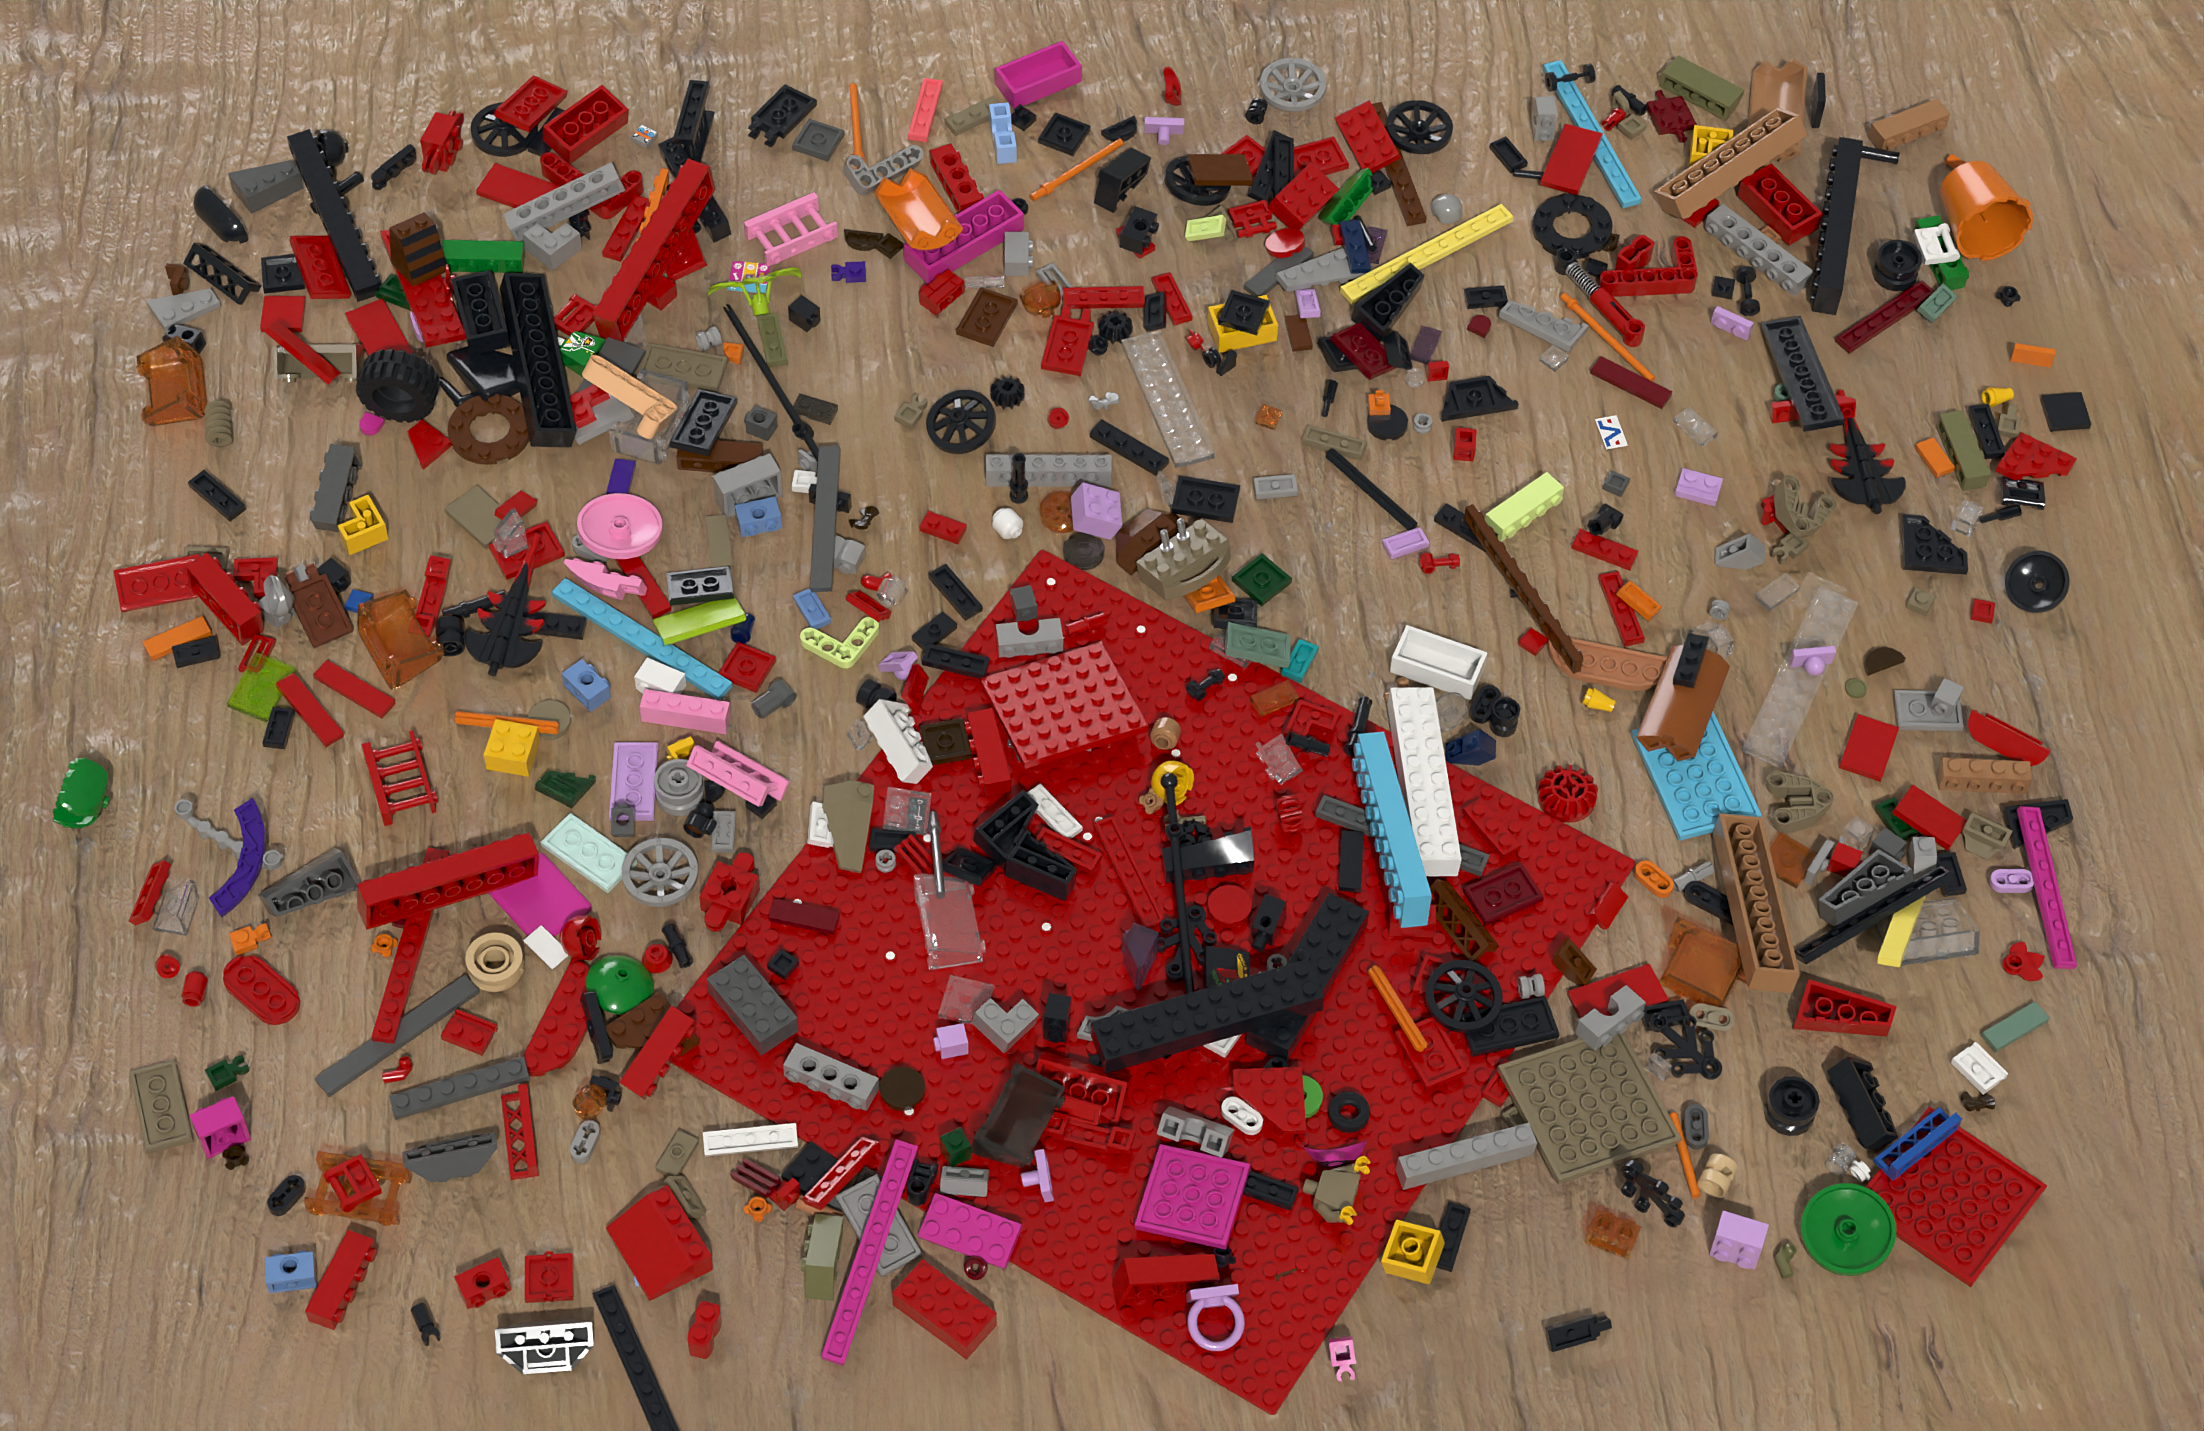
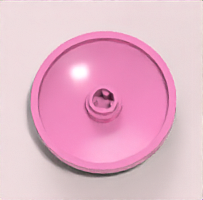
M622 493L608 494L593 499L582 508L577 520V532L581 542L592 552L612 559H629L641 556L657 545L662 535V518L658 510L643 498Z

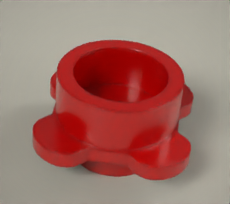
M1189 330L1190 335L1186 337L1187 342L1194 351L1199 348L1203 351L1204 348L1201 344L1204 341L1198 333L1194 334Z

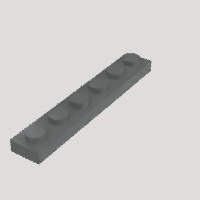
M520 1057L389 1097L394 1118L397 1120L529 1081L530 1076L525 1058Z

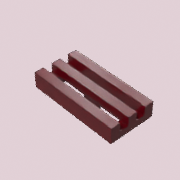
M746 1158L742 1160V1165L736 1167L737 1171H733L730 1174L734 1181L765 1198H768L782 1182L779 1176ZM744 1174V1175L750 1177V1178L753 1179L755 1182H757V1183H759V1184H762V1185L768 1187V1189L766 1190V1189L762 1188L761 1186H759V1185L753 1183L752 1181H750V1180L744 1178V1177L741 1176V1175Z

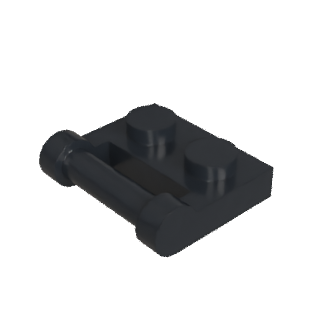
M2002 477L2000 483L2001 505L2015 504L2044 510V482L2012 480Z

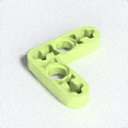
M871 617L863 618L844 643L814 628H806L800 634L801 645L841 668H850L878 635L879 622ZM860 639L863 641V644L855 646L852 644V641ZM824 645H832L834 647L831 651H824L822 649Z

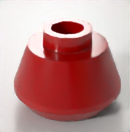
M661 944L650 945L642 956L643 966L651 973L665 972L673 962L671 952Z

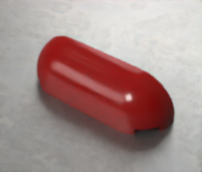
M1972 710L1969 716L1968 728L1972 737L1977 742L2013 761H2028L2030 766H2035L2042 763L2051 751L2050 748L2042 746V741L1993 715L1986 713L1984 716L1977 710Z

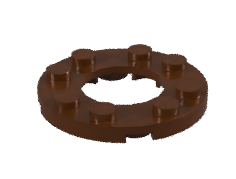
M496 394L488 398V401H483L480 396L473 397L458 406L449 419L448 436L453 449L462 458L473 463L491 465L497 464L496 461L506 458L510 460L520 454L529 443L523 405L505 395L499 396ZM488 413H496L504 416L509 421L510 429L503 439L497 442L484 443L474 439L470 434L471 422L475 421L478 416L482 417Z

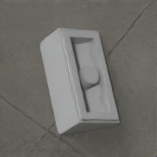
M943 1166L940 1192L942 1194L986 1197L989 1170Z

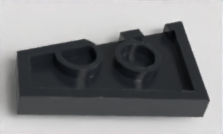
M2068 799L2006 806L2003 808L2007 828L2012 830L2010 839L2013 849L2025 844L2017 809L2020 806L2040 808L2046 834L2071 823L2073 820Z

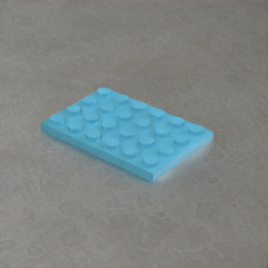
M1714 711L1696 756L1682 761H1677L1666 747L1648 752L1636 737L1639 729L1632 730L1631 736L1679 841L1712 833L1719 813L1762 817Z

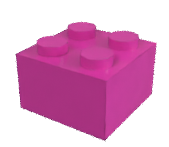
M234 1096L221 1099L216 1104L207 1108H200L195 1113L189 1115L207 1159L223 1153L230 1146H238L251 1140L244 1117Z

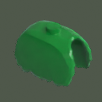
M76 758L74 761H71L69 763L70 770L62 780V789L59 791L55 803L57 808L53 809V821L64 828L81 829L88 827L97 820L101 808L106 809L110 796L106 795L109 781L106 770L87 758Z

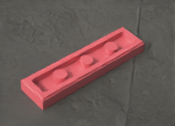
M923 79L908 133V140L928 142L943 87V80Z

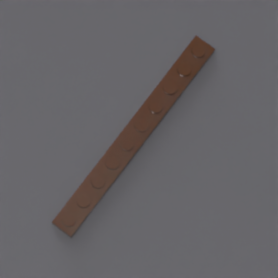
M1473 504L1467 506L1464 521L1572 673L1581 671L1583 662L1581 651L1575 648L1571 637L1567 633L1565 634L1561 628L1559 620L1553 617L1548 605L1540 599L1537 589L1530 585L1526 574L1518 568L1514 557L1508 554L1504 543L1498 540L1492 526H1488L1484 520L1482 512L1477 510Z

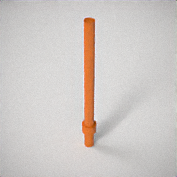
M852 83L849 85L854 141L853 155L860 156L865 162L861 143L857 85Z
M1117 139L1051 182L1047 181L1042 184L1040 189L1029 195L1030 199L1034 202L1044 195L1051 194L1056 187L1123 146L1122 139Z

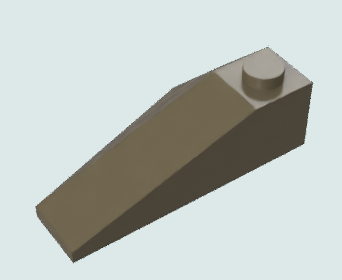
M852 780L828 785L823 788L822 808L824 814L826 813L827 827L833 837V848L839 869L861 873L873 806L874 785Z

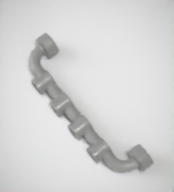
M179 800L175 804L174 810L177 817L184 819L190 826L197 829L202 839H209L211 837L216 841L218 848H230L233 850L237 859L240 858L243 841L236 842L229 838L227 832H218L211 828L208 821L197 820L192 816L194 809L189 800ZM270 850L263 855L262 868L273 871L282 865V858L278 851Z

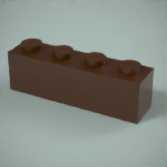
M718 440L710 456L678 450L676 456L678 470L719 473L754 460L759 456H764L763 444Z

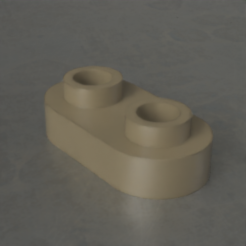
M1697 1003L1689 1010V1015L1695 1017L1697 1026L1726 1031L1733 1026L1735 1021L1733 1013L1722 1007ZM1698 1010L1704 1011L1705 1015L1702 1019L1696 1017ZM1721 1015L1727 1017V1021L1724 1024L1718 1021Z

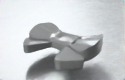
M1106 392V398L1099 400L1092 395L1088 401L1096 410L1101 409L1103 406L1104 409H1108V405L1119 403V396L1116 393Z

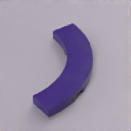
M253 798L234 809L243 835V847L237 863L238 867L233 876L215 894L209 897L221 917L233 910L244 899L254 885L263 865V855L266 852V829L260 809Z

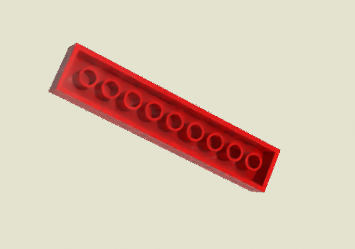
M687 159L686 163L680 167L678 176L671 182L668 192L660 200L659 207L652 213L647 226L642 229L640 238L632 245L630 254L623 260L619 272L613 276L611 285L604 291L600 303L593 309L592 315L601 338L607 340L610 337L621 342L625 340L651 297V293L662 279L716 190L708 165Z

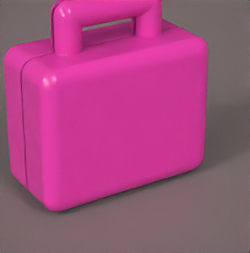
M539 853L538 876L488 893L527 937L541 925L555 937L562 931L568 920L575 916H585L592 909L590 902L544 853Z

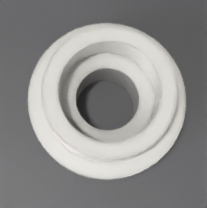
M1854 1160L1849 1168L1851 1174L1861 1183L1864 1180L1868 1181L1870 1179L1869 1173L1871 1172L1869 1167L1863 1161L1857 1162Z

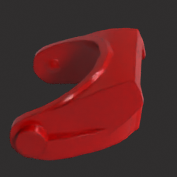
M1165 67L1163 73L1166 92L1164 93L1166 104L1182 105L1180 81L1171 67Z

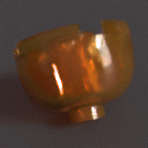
M1051 281L1052 285H1046L1045 282L1036 284L1026 289L1024 296L1020 294L1022 305L1029 314L1042 316L1043 318L1054 314L1053 311L1061 303L1060 289L1056 281Z

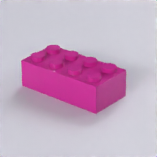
M1064 41L995 68V85L1013 109H1016L1020 104L1024 106L1082 82V65Z

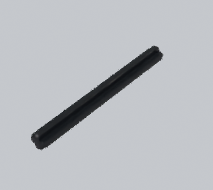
M1331 448L1326 453V458L1408 531L1417 528L1418 523L1338 451Z

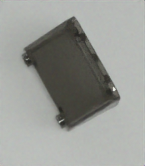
M1015 1063L1010 1072L1012 1075L1008 1082L1005 1083L995 1106L986 1122L982 1124L981 1128L979 1127L974 1136L971 1153L986 1159L1024 1168L1025 1164L1030 1166L1035 1156L1033 1150L1056 1108L1059 1110L1062 1108L1066 1097L1063 1096L1066 1087Z

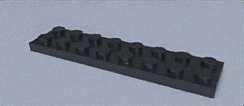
M1801 316L1762 322V333L1803 432L1844 425L1845 418Z

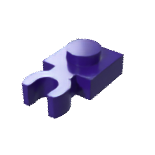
M865 261L845 262V267L837 264L831 265L832 281H840L842 278H846V283L866 282Z

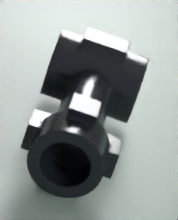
M1217 668L1214 671H1209V677L1199 684L1195 680L1191 681L1186 687L1187 694L1197 701L1204 699L1207 694L1205 691L1213 684L1220 685L1223 683L1225 675L1222 670Z

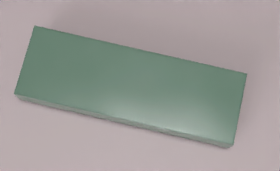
M2035 1001L1982 1032L1981 1037L1996 1053L2044 1025L2050 1018Z

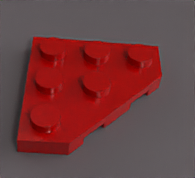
M2020 432L1998 464L1996 472L2012 480H2022L2025 476H2032L2033 479L2049 477V474L2067 476L2075 465L2077 458Z
M1302 1067L1233 1069V1091L1235 1096L1247 1102L1261 1114L1264 1120L1267 1119L1281 1134H1306Z

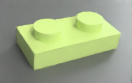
M1223 215L1187 220L1185 238L1188 241L1224 236L1226 218Z

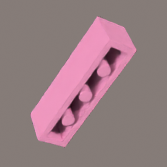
M644 689L640 703L641 721L727 734L731 719L730 702Z

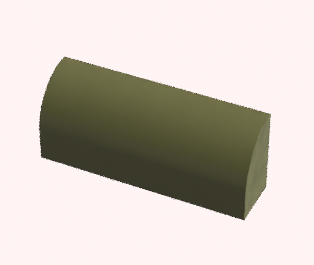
M1679 55L1662 72L1659 85L1665 90L1679 97L1682 96L1684 100L1725 121L1735 111L1745 91Z

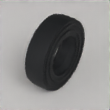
M1349 1091L1339 1093L1329 1104V1120L1339 1131L1346 1133L1357 1132L1364 1128L1369 1120V1104L1358 1093ZM1345 1105H1352L1357 1109L1358 1115L1353 1119H1346L1341 1115L1340 1110Z

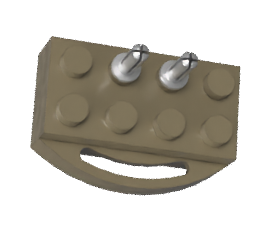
M1179 518L1177 520L1179 533L1169 540L1168 531L1162 529L1160 531L1162 544L1136 561L1139 580L1165 601L1187 595L1207 585L1226 568L1231 559L1228 539L1203 519L1195 521L1193 525L1185 529L1184 519Z

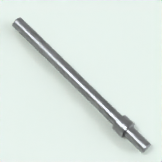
M933 811L929 813L928 833L931 835L936 897L942 899L945 897L940 845L941 824L938 821V814Z

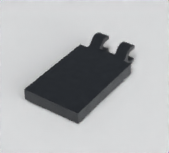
M784 84L751 117V124L748 127L751 132L748 136L756 139L760 132L763 131L765 132L764 137L767 138L764 144L773 147L778 137L784 139L817 106V100Z

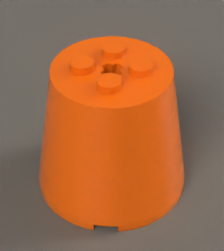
M1984 161L1967 162L1955 168L1943 180L1940 188V197L1956 246L1962 255L1969 259L1992 260L2011 252L2023 242V236L2032 227V211L2028 204L1991 164Z

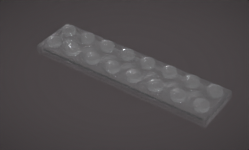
M1158 330L1123 339L1121 342L1122 348L1175 468L1214 459L1215 452L1161 331Z

